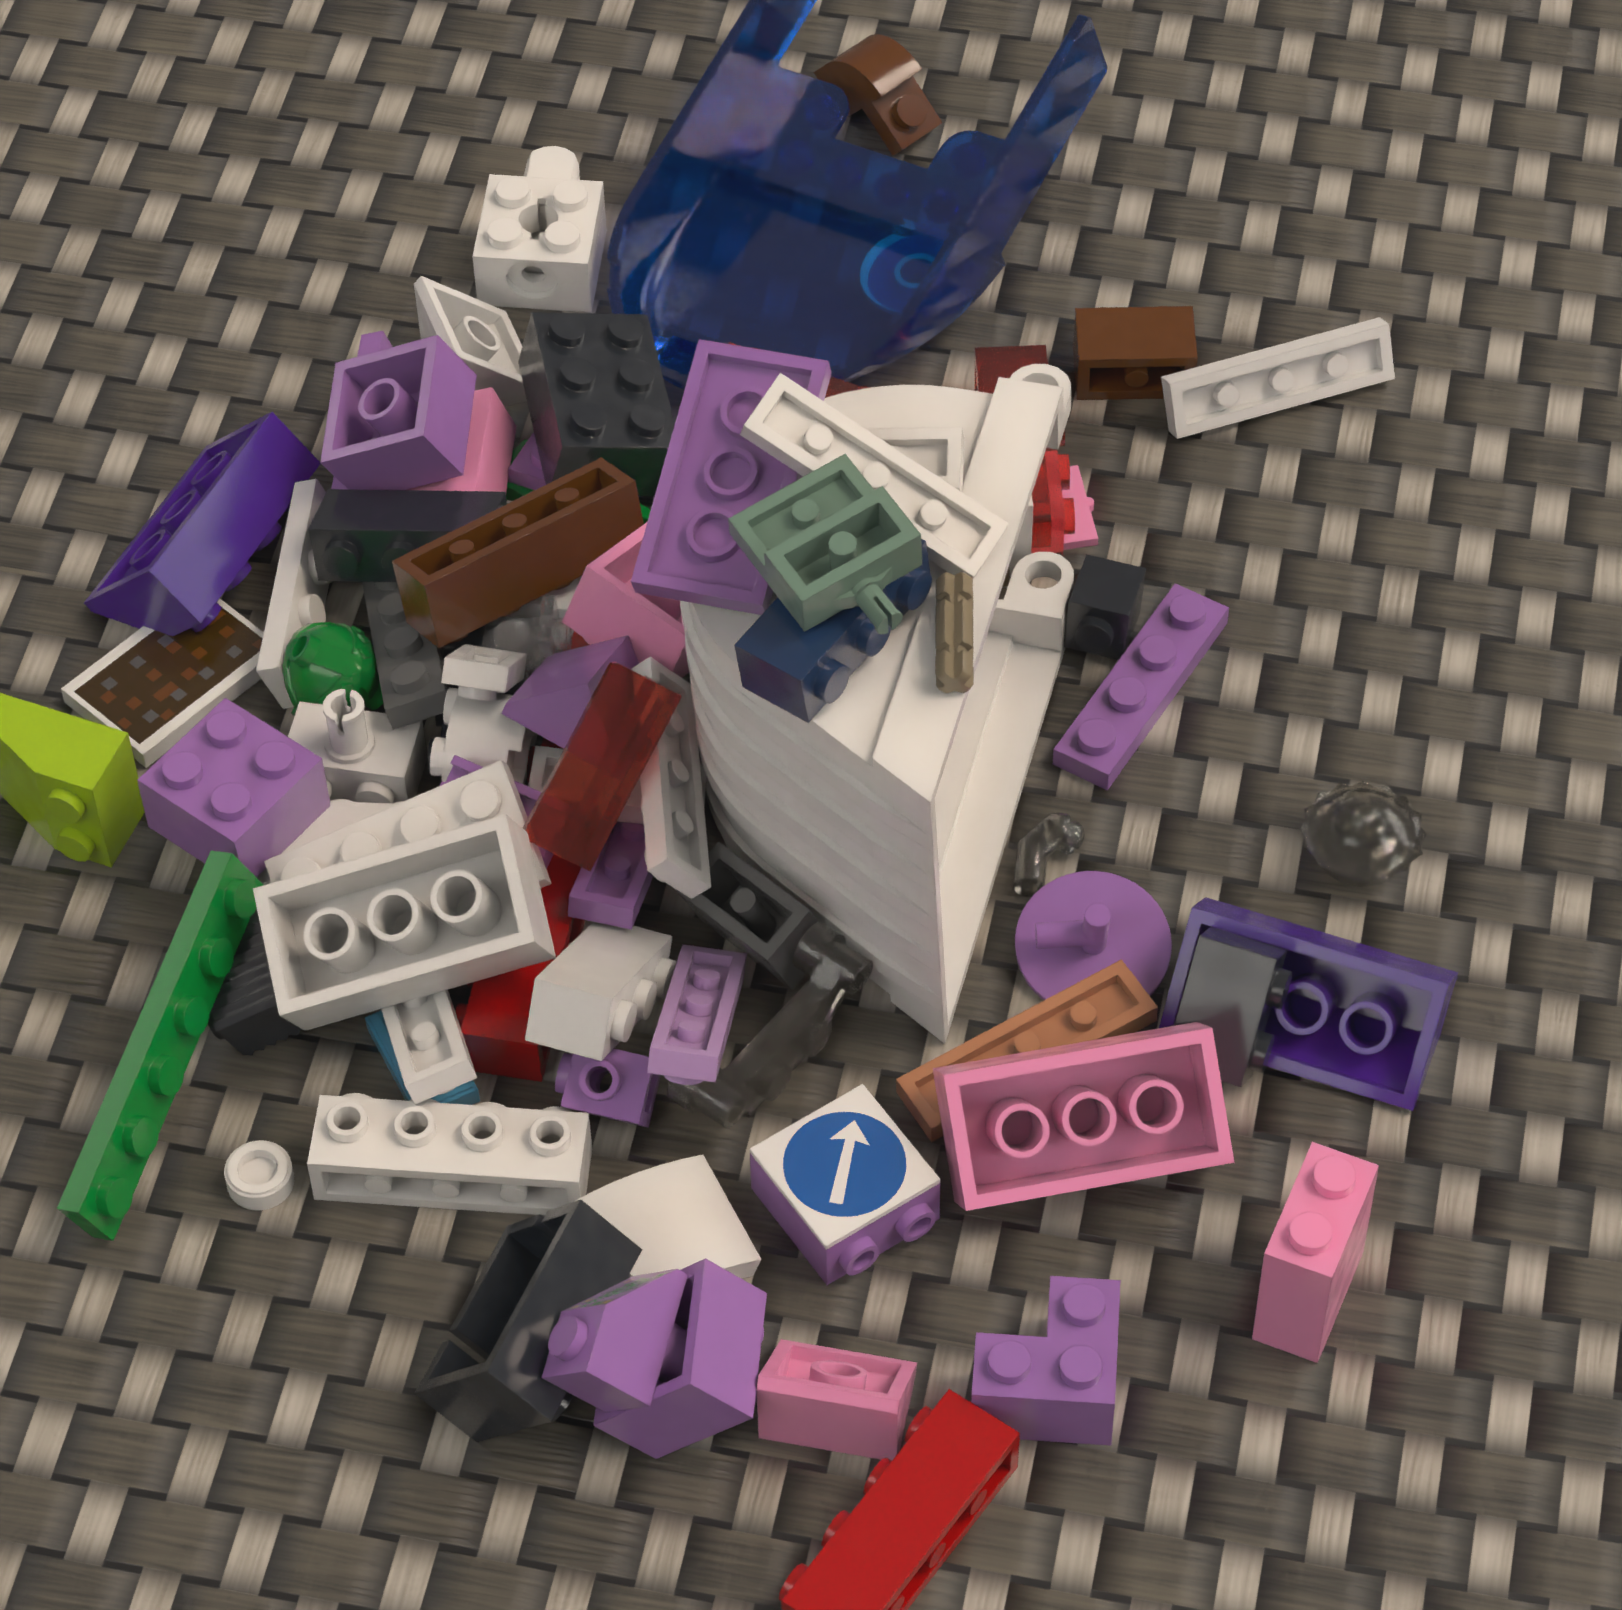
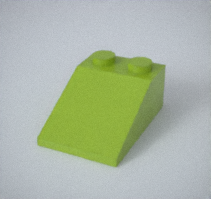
M0 693V795L55 850L60 851L75 861L85 862L90 860L112 868L145 813L128 732Z

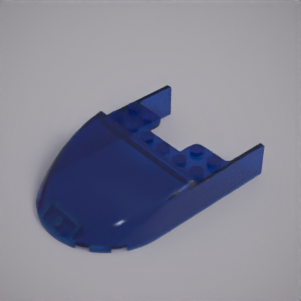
M749 0L632 189L618 215L607 251V259L610 263V288H607L612 313L648 315L663 379L685 390L699 339L827 360L832 372L828 388L830 384L838 386L876 371L919 348L962 315L983 294L1006 265L1002 256L1003 249L1106 75L1108 67L1091 17L1081 14L1077 16L1005 140L979 131L967 130L958 132L943 143L930 166L926 169L835 139L850 111L849 101L843 90L834 84L779 66L781 58L817 0Z

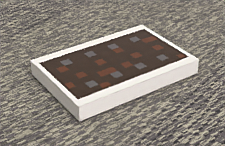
M219 598L217 601L221 606L219 614L199 632H194L190 628L175 636H170L145 626L140 628L62 687L61 691L64 702L86 720L128 732L134 759L147 768L170 750L224 698L230 701L235 700L261 679L256 672L264 632Z

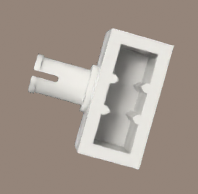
M345 689L331 692L326 696L323 705L299 701L288 737L322 758L330 801L346 799L353 802L394 804L416 796L428 758L423 720L393 730L387 714L364 710V700L354 690H351L350 693L351 707L347 705Z

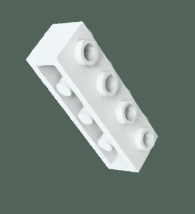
M349 1093L343 1096L320 1095L307 1161L314 1200L529 1215L541 1214L545 1216L547 1211L572 1203L586 1195L592 1156L589 1113L573 1112L564 1107H547L543 1110L509 1108L494 1102L464 1105L439 1103L433 1099H427L414 1105L412 1099L409 1101L375 1099L360 1093Z

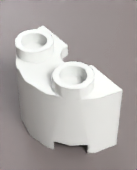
M449 688L446 693L443 710L444 724L448 725L446 738L435 737L430 755V774L442 776V781L446 782L453 767L450 763L454 755L482 767L502 760L509 765L514 781L525 785L530 747L535 746L538 734L501 714L505 704L513 695L497 693L496 700H476L458 696L457 688Z

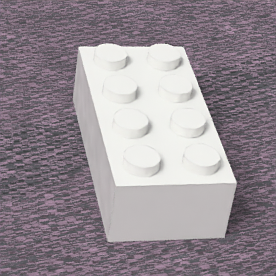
M506 814L253 888L279 1016L305 1031L556 958L528 833Z

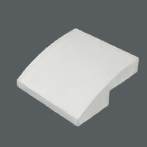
M704 1155L672 1161L634 1173L576 1200L581 1199L643 1249L630 1272L632 1276L672 1269L681 1270L706 1258L742 1279L752 1277L761 1261L757 1250Z

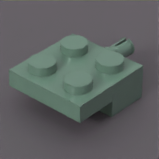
M846 453L728 518L730 535L804 632L840 611L855 606L861 608L874 625L878 634L889 633L888 625L894 630L901 623L902 613L895 608L883 592V589L891 582L922 565L921 533L883 486L875 490L872 488Z

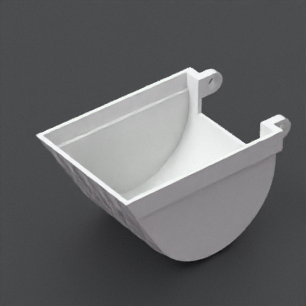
M1048 364L1027 365L1012 373L1010 378L999 377L993 394L934 385H889L844 392L824 399V402L864 428L962 426L964 434L962 493L1009 523L1005 532L973 578L974 685L969 691L965 693L953 691L946 694L941 692L936 686V580L947 571L929 560L932 585L924 602L917 609L908 610L903 616L901 623L894 630L890 631L888 640L881 651L875 656H868L849 677L847 686L841 696L833 703H826L809 723L742 687L734 645L761 615L680 601L701 764H703L708 777L706 798L710 812L724 839L726 847L810 909L834 939V942L829 947L888 992L893 1004L944 1044L946 1043L1065 651L1064 635L1068 603L1074 589V570L1070 562L1063 556L1053 552H1035L1026 555L1017 562L1013 569L1004 600L998 599L1046 448L1059 449L1071 411V382L1066 373L1058 367ZM1039 577H1049L1058 582L1053 587L1046 589L1036 588L1029 584L1030 581ZM774 591L772 593L769 606L777 598V595L774 593Z

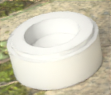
M259 1140L241 1145L230 1154L224 1167V1176L230 1197L235 1203L249 1210H267L279 1205L290 1195L294 1186V1172L290 1156L284 1148L270 1141Z

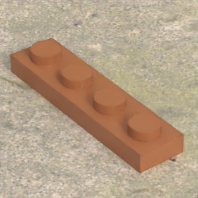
M1121 959L897 1078L896 1093L930 1141L933 1142L944 1135L932 1068L1135 1033L1157 1021L1158 1006Z

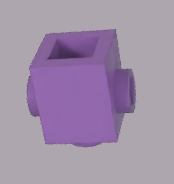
M613 1049L602 1061L576 1054L564 1053L556 1075L555 1091L563 1094L561 1107L649 1128L661 1075L647 1073L649 1056ZM611 1073L612 1084L607 1091L602 1093L600 1082L606 1074Z

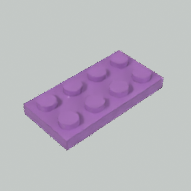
M698 340L631 579L635 593L762 615L769 607L773 590L730 535L728 518L803 476L741 436L740 433L744 424L780 373L824 401L832 373L829 361Z

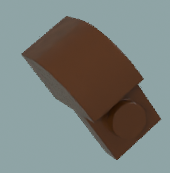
M880 34L870 35L813 72L843 120L863 108L892 156L942 124L939 116L913 77V75L922 70L921 66L901 44L887 36Z

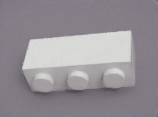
M592 922L535 977L525 1041L602 1061L620 1041L627 1042L633 1027L641 1019L647 1020L653 1006L660 998H666L677 963L675 960L669 959L673 936L633 926L631 930Z

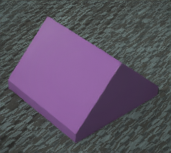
M629 636L548 655L507 701L501 714L606 773L615 776L637 749L635 713L632 707L633 685L631 668L638 665L639 662Z

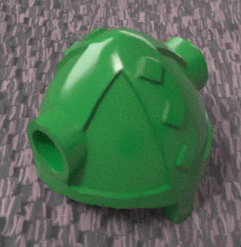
M319 622L308 623L293 634L286 646L283 662L284 684L294 706L291 712L292 715L295 716L299 701L323 705L326 696L338 689L346 690V700L349 707H351V690L358 692L362 696L365 707L374 711L381 707L383 697L375 652L372 649L371 641L364 635V631L354 625L351 627L342 623Z

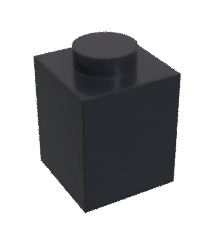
M1086 554L1068 603L1064 647L1119 660L1129 646L1140 615L1146 568Z

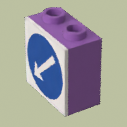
M863 1084L749 1149L751 1189L826 1285L845 1274L856 1275L863 1272L876 1261L879 1254L903 1240L906 1242L917 1240L932 1228L935 1221L940 1219V1178Z

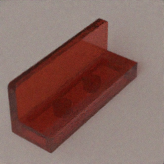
M610 662L523 826V829L528 833L529 841L571 863L591 871L682 696L646 675L643 676L618 662Z

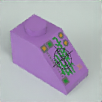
M679 1269L632 1276L562 1311L559 1321L549 1337V1354L542 1378L604 1412L651 1406L688 1274Z

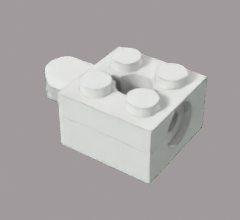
M547 146L532 151L526 163L524 176L489 174L472 256L478 300L498 307L592 313L607 232L603 181L580 180L579 164L575 154L570 150L558 146Z

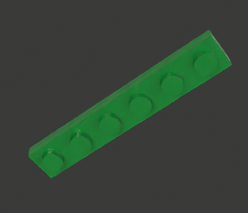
M212 850L209 853L57 1206L61 1213L91 1237L114 1241L124 1215L131 1206L133 1194L148 1158L157 1145L159 1132L173 1099L182 1086L184 1073L198 1040L208 1024L209 1014L223 981L233 965L234 955L250 917L257 908L253 888L263 886L264 884L232 853Z

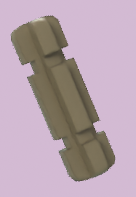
M945 572L936 580L935 675L937 688L946 694L953 691L965 693L974 685L973 579L964 572L955 575Z

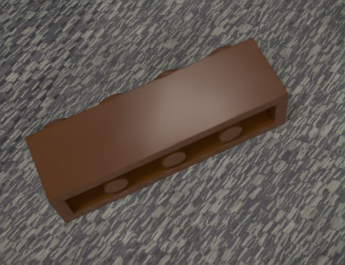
M601 457L393 560L392 563L407 624L435 646L441 648L448 643L464 639L470 632L500 617L514 614L523 605L553 590L567 587L573 580L583 575L588 564L644 525L636 481Z

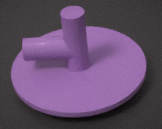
M1075 872L1047 883L1027 902L1016 927L1015 953L1019 969L1027 984L1042 1000L1061 992L1121 959L1149 996H1151L1163 981L1171 958L1172 940L1170 928L1158 903L1136 883L1108 872Z

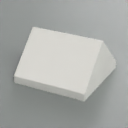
M420 276L414 283L421 339L438 335L477 375L475 391L493 387L504 407L527 401L518 364L522 345L506 311Z

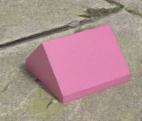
M781 1339L758 1375L756 1391L759 1438L880 1460L885 1457L893 1460L901 1447L916 1376L917 1362Z

